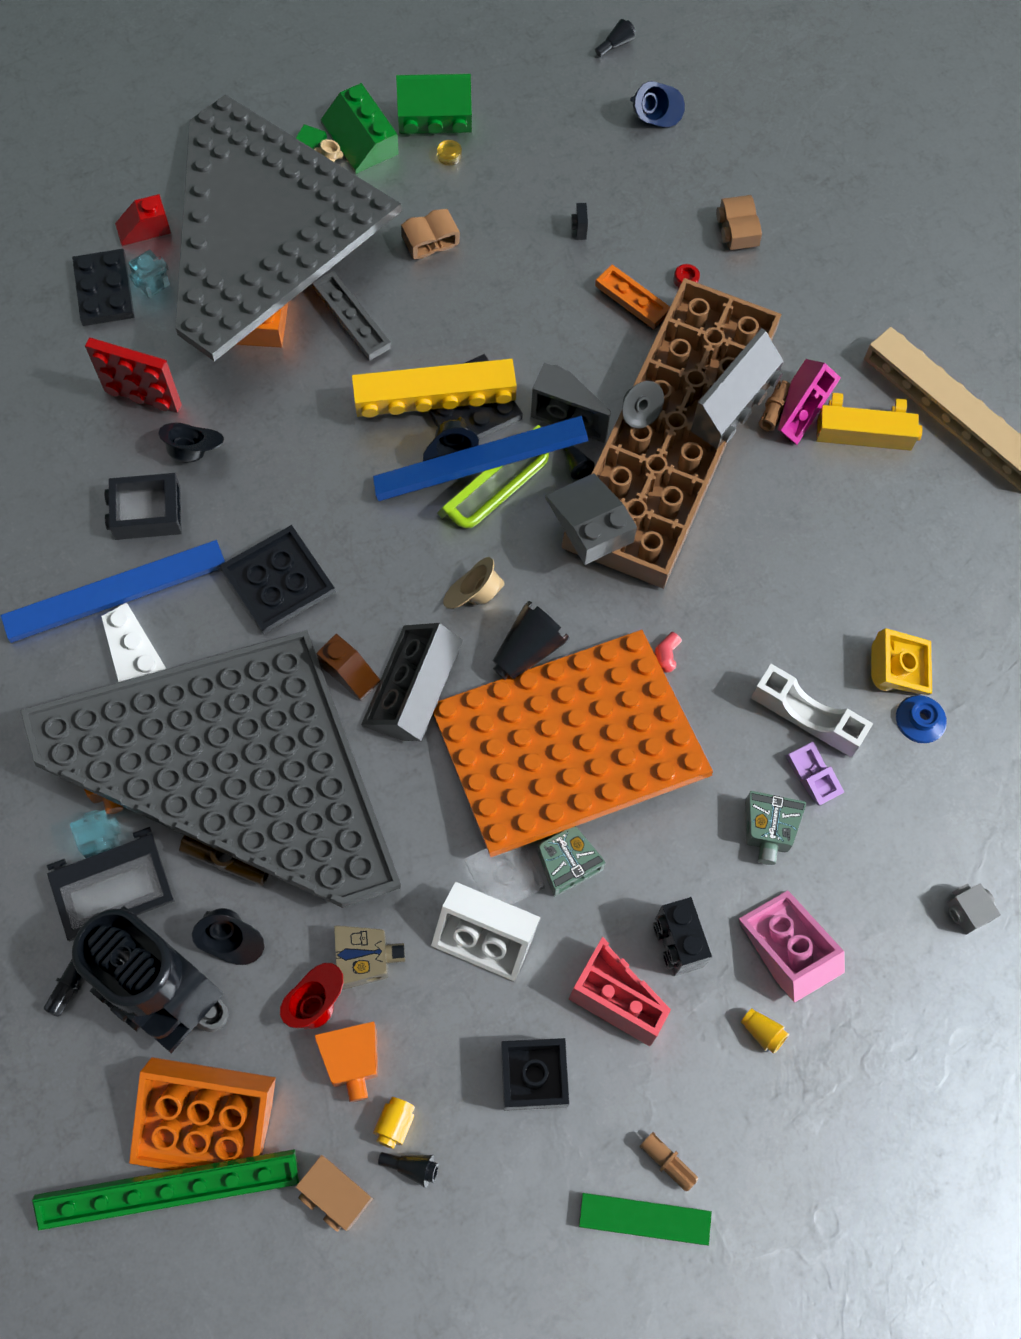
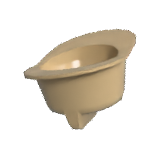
M491 557L483 558L469 572L458 579L446 592L443 599L444 606L447 609H454L466 602L479 605L486 604L493 599L505 584L503 579L494 571V560Z

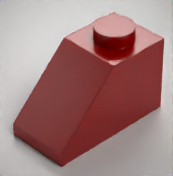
M160 194L134 200L115 223L122 246L171 234Z

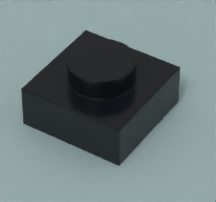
M576 203V213L571 214V230L576 229V240L587 239V203Z

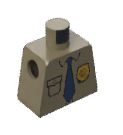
M334 926L336 966L343 973L344 984L342 990L388 978L387 963L405 962L404 943L386 945L384 930Z

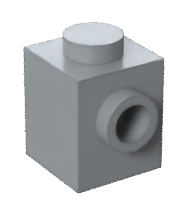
M981 883L972 888L969 884L963 885L952 892L955 897L947 902L951 918L955 923L960 924L966 935L1001 915L995 906L993 895L989 890L984 889Z

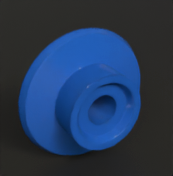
M922 695L908 697L900 703L896 711L898 728L905 737L914 742H934L946 730V714L941 705L930 697ZM920 714H924L927 720L922 719Z

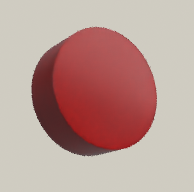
M682 264L675 270L674 283L678 288H680L684 278L698 283L700 272L691 264Z

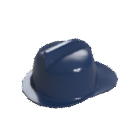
M648 81L642 84L635 95L630 98V101L633 102L634 112L642 121L660 127L676 125L682 119L685 112L684 98L679 90L658 82Z

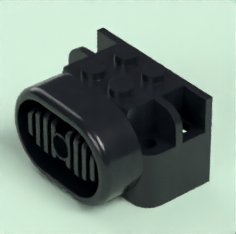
M124 905L120 909L105 910L91 917L80 928L74 939L72 961L80 976L92 986L90 992L111 1008L110 1011L123 1022H126L132 1029L138 1032L142 1028L171 1054L224 994L204 974Z

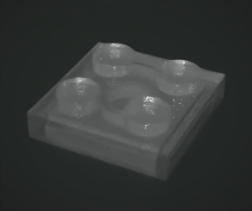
M525 845L491 858L487 848L465 858V863L479 891L510 905L545 888V884Z

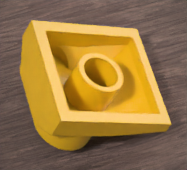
M887 628L879 631L871 646V677L875 686L882 691L898 689L924 695L932 694L931 641Z

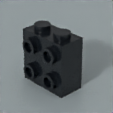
M692 897L662 905L655 917L656 922H653V929L656 938L663 941L666 950L663 952V959L667 969H672L674 976H678L703 968L711 959L712 954Z

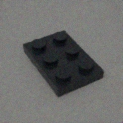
M124 249L72 257L80 321L83 326L135 318Z

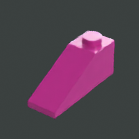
M805 359L791 381L778 431L796 445H798L822 408V405H824L841 379L826 363Z

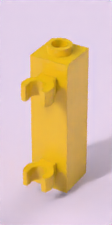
M832 393V400H829L828 405H822L817 417L816 442L911 451L916 441H920L922 436L919 414L906 413V399H895V406H892L891 411L842 407L843 393Z

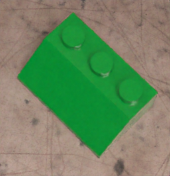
M471 74L396 75L399 134L472 133Z
M362 83L340 92L320 119L321 124L332 140L339 144L340 151L343 152L344 158L355 174L399 155L396 131Z

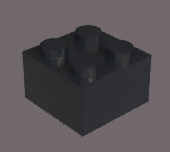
M565 1038L501 1042L504 1111L567 1108L569 1106Z

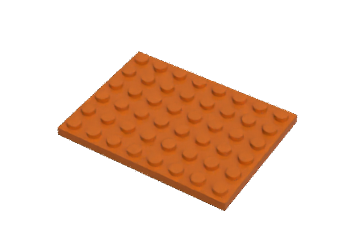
M643 630L528 669L515 679L509 676L506 680L503 678L440 700L433 712L434 719L490 858L708 778L713 773Z

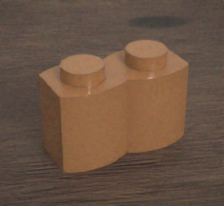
M746 195L721 199L720 207L716 209L718 223H722V240L724 243H727L729 250L760 246L762 231L752 196Z
M448 209L433 210L425 217H412L401 224V236L413 259L425 258L436 251H445L460 244V231Z

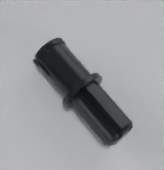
M72 959L61 978L56 979L58 983L44 1006V1010L53 1016H61L74 991H79L77 986L83 977L75 969Z

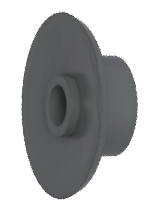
M643 381L626 392L623 399L622 412L628 425L633 428H644L658 418L664 404V394L661 387L653 381Z

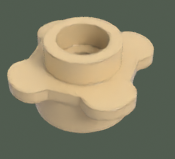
M325 139L321 142L319 148L316 147L314 149L333 162L343 157L339 144L333 140Z

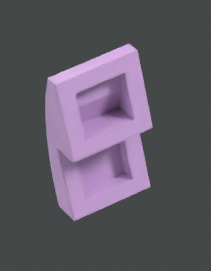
M810 742L785 755L798 779L818 806L844 793L832 767H826L814 742Z

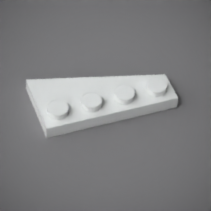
M127 603L101 616L118 682L166 669Z

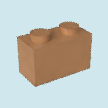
M323 1155L318 1158L296 1186L302 1192L298 1198L311 1210L318 1206L324 1211L326 1216L323 1220L337 1232L341 1227L345 1231H349L373 1200L368 1193Z

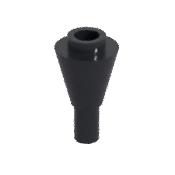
M620 19L606 40L595 48L596 54L601 57L611 48H616L634 40L635 27L629 20Z
M574 446L563 448L572 479L579 480L592 474L595 463Z
M381 1152L378 1159V1165L396 1169L397 1172L424 1188L428 1186L429 1182L434 1183L438 1174L439 1164L435 1162L434 1155L396 1156Z

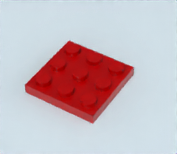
M89 337L85 348L106 393L115 397L120 395L130 398L138 404H150L161 411L170 410L178 413L182 403L167 360Z

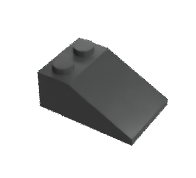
M544 363L532 388L531 417L554 424L582 416L588 438L605 443L611 411L570 371L564 370L558 365Z
M595 473L545 495V499L584 565L634 542L637 530L635 522L624 504Z

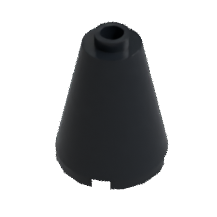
M527 601L492 660L496 664L493 670L505 680L509 676L512 679L520 676L570 640L567 633L563 637L558 631L561 627L541 608L537 606L534 610L531 609V601Z

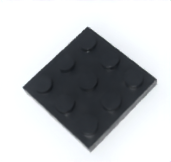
M483 354L465 363L483 362L489 360L486 357V355ZM515 401L504 404L496 402L486 403L481 406H458L454 409L438 408L428 411L437 427L445 421L457 420L459 417L464 418L466 424L477 434L479 439L523 418V413Z
M292 525L219 565L222 573L262 634L269 632L336 593L335 587Z

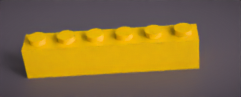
M513 359L352 375L357 417L371 418L381 414L399 415L410 411L426 412L430 409H454L458 406H481L486 403L496 402L504 404L516 400L517 385Z

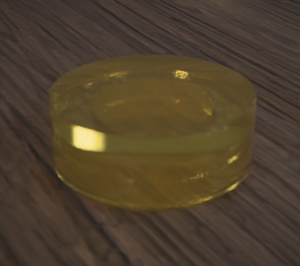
M453 140L441 142L437 147L438 160L448 166L457 164L462 158L460 144Z

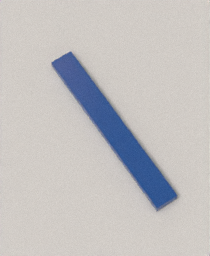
M582 416L375 475L373 480L378 501H382L587 442L589 440Z
M217 540L0 616L7 638L10 643L220 570L219 565L225 563Z

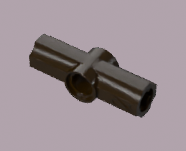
M186 835L181 840L180 853L214 866L222 873H231L260 886H263L270 875L233 857L228 862H219L222 852Z

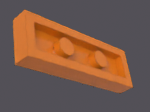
M613 264L596 279L595 286L652 329H655L665 319L670 309L669 305Z

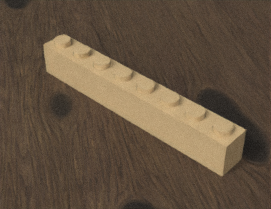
M892 327L888 328L873 341L867 350L864 360L1021 492V433L1014 430L1001 416L996 415L982 400L977 399L965 389L963 384L953 379L941 366L935 364L922 350L917 349L903 334L898 333Z

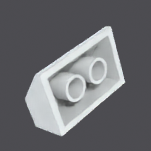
M455 882L442 906L431 946L515 982L534 937L540 917Z

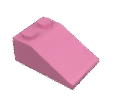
M788 890L739 918L740 925L775 981L794 1003L845 973L844 950Z

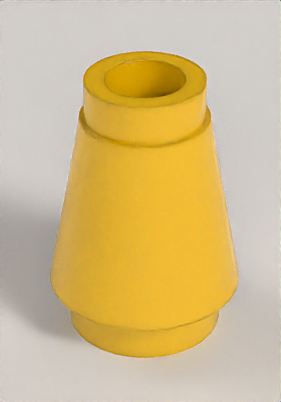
M753 1008L746 1013L741 1021L765 1051L770 1050L773 1054L778 1051L789 1036L784 1030L785 1026L756 1012Z

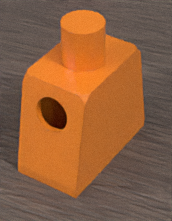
M375 1022L315 1035L332 1085L334 1087L346 1085L349 1102L367 1099L368 1093L365 1080L378 1077L377 1028Z

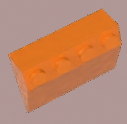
M151 1057L140 1071L129 1164L172 1171L263 1155L276 1077Z

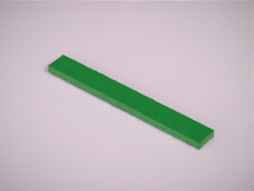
M293 1149L35 1194L32 1203L39 1231L294 1186L299 1184L300 1174L296 1152Z

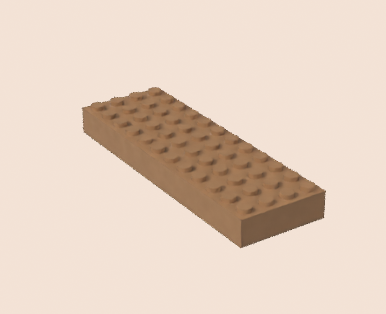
M686 278L683 279L633 385L635 386L643 381L657 383L664 394L662 411L652 424L644 428H633L628 425L621 411L592 472L624 504L637 526L633 543L594 560L595 562L660 588H665L727 445L724 441L716 449L691 432L697 404L761 328L773 340L782 314ZM564 532L562 549L578 555L567 534Z

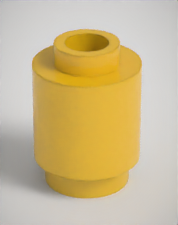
M391 1097L389 1103H385L373 1131V1134L378 1136L376 1142L391 1149H394L396 1144L402 1146L414 1118L412 1114L414 1106L402 1099Z

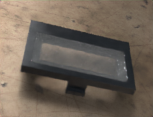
M151 827L134 832V838L140 837L137 840L62 867L67 864L65 859L47 865L48 870L54 869V871L47 873L67 941L74 940L84 923L102 911L120 909L124 905L137 916L175 901L152 834L147 835L152 832Z

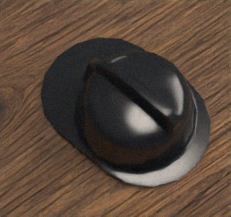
M459 417L457 420L445 421L437 428L435 438L424 451L423 461L478 446L479 438L469 428L464 418Z
M183 423L165 424L158 432L160 439L166 444L168 454L172 458L183 462L198 461L204 456L205 451L218 448L224 442L223 435L218 431Z
M219 908L211 912L206 911L203 918L194 926L192 931V939L197 948L235 965H247L255 962L262 956L265 948L264 939L260 932L243 922L236 912L227 908Z

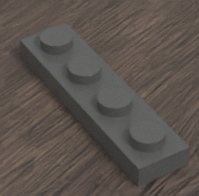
M334 271L312 283L314 291L369 361L391 349L389 339Z

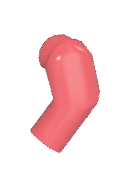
M670 632L655 648L654 652L665 673H670L676 668L672 650L681 642V638L675 632Z

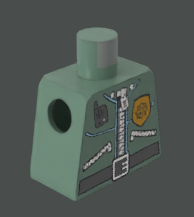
M756 791L749 792L745 800L746 844L760 848L759 863L775 865L777 852L785 853L791 849L806 807L805 801Z
M576 826L545 837L546 841L538 845V856L554 897L604 869L606 863Z

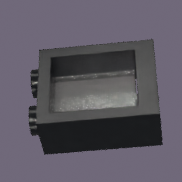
M175 473L109 478V489L104 491L105 502L109 506V513L105 514V526L107 530H111L115 540L182 534L181 492Z

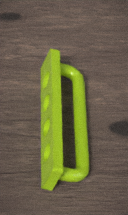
M538 424L534 429L541 428V427H540V425ZM549 453L538 455L537 459L470 517H464L456 507L503 466L484 471L444 505L437 514L441 519L448 515L455 524L462 528H472L478 525L548 462Z

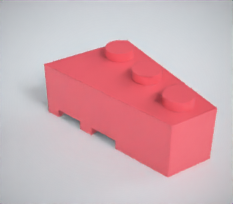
M602 936L575 984L569 1000L650 1047L658 1036L671 1009L644 980L641 981L632 972L629 964L623 958L620 959Z

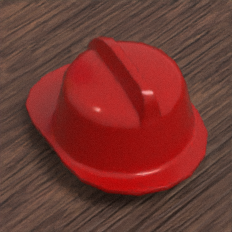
M322 963L310 970L284 997L280 1006V1016L283 1023L291 1028L315 1029L326 1024L332 1016L334 1002L340 995L344 984L341 969L333 963Z

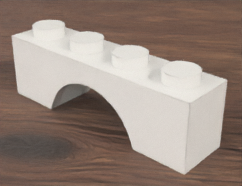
M770 664L751 699L849 757L855 754L873 725L872 722L848 708L834 709L815 701L800 688L795 677L773 664Z

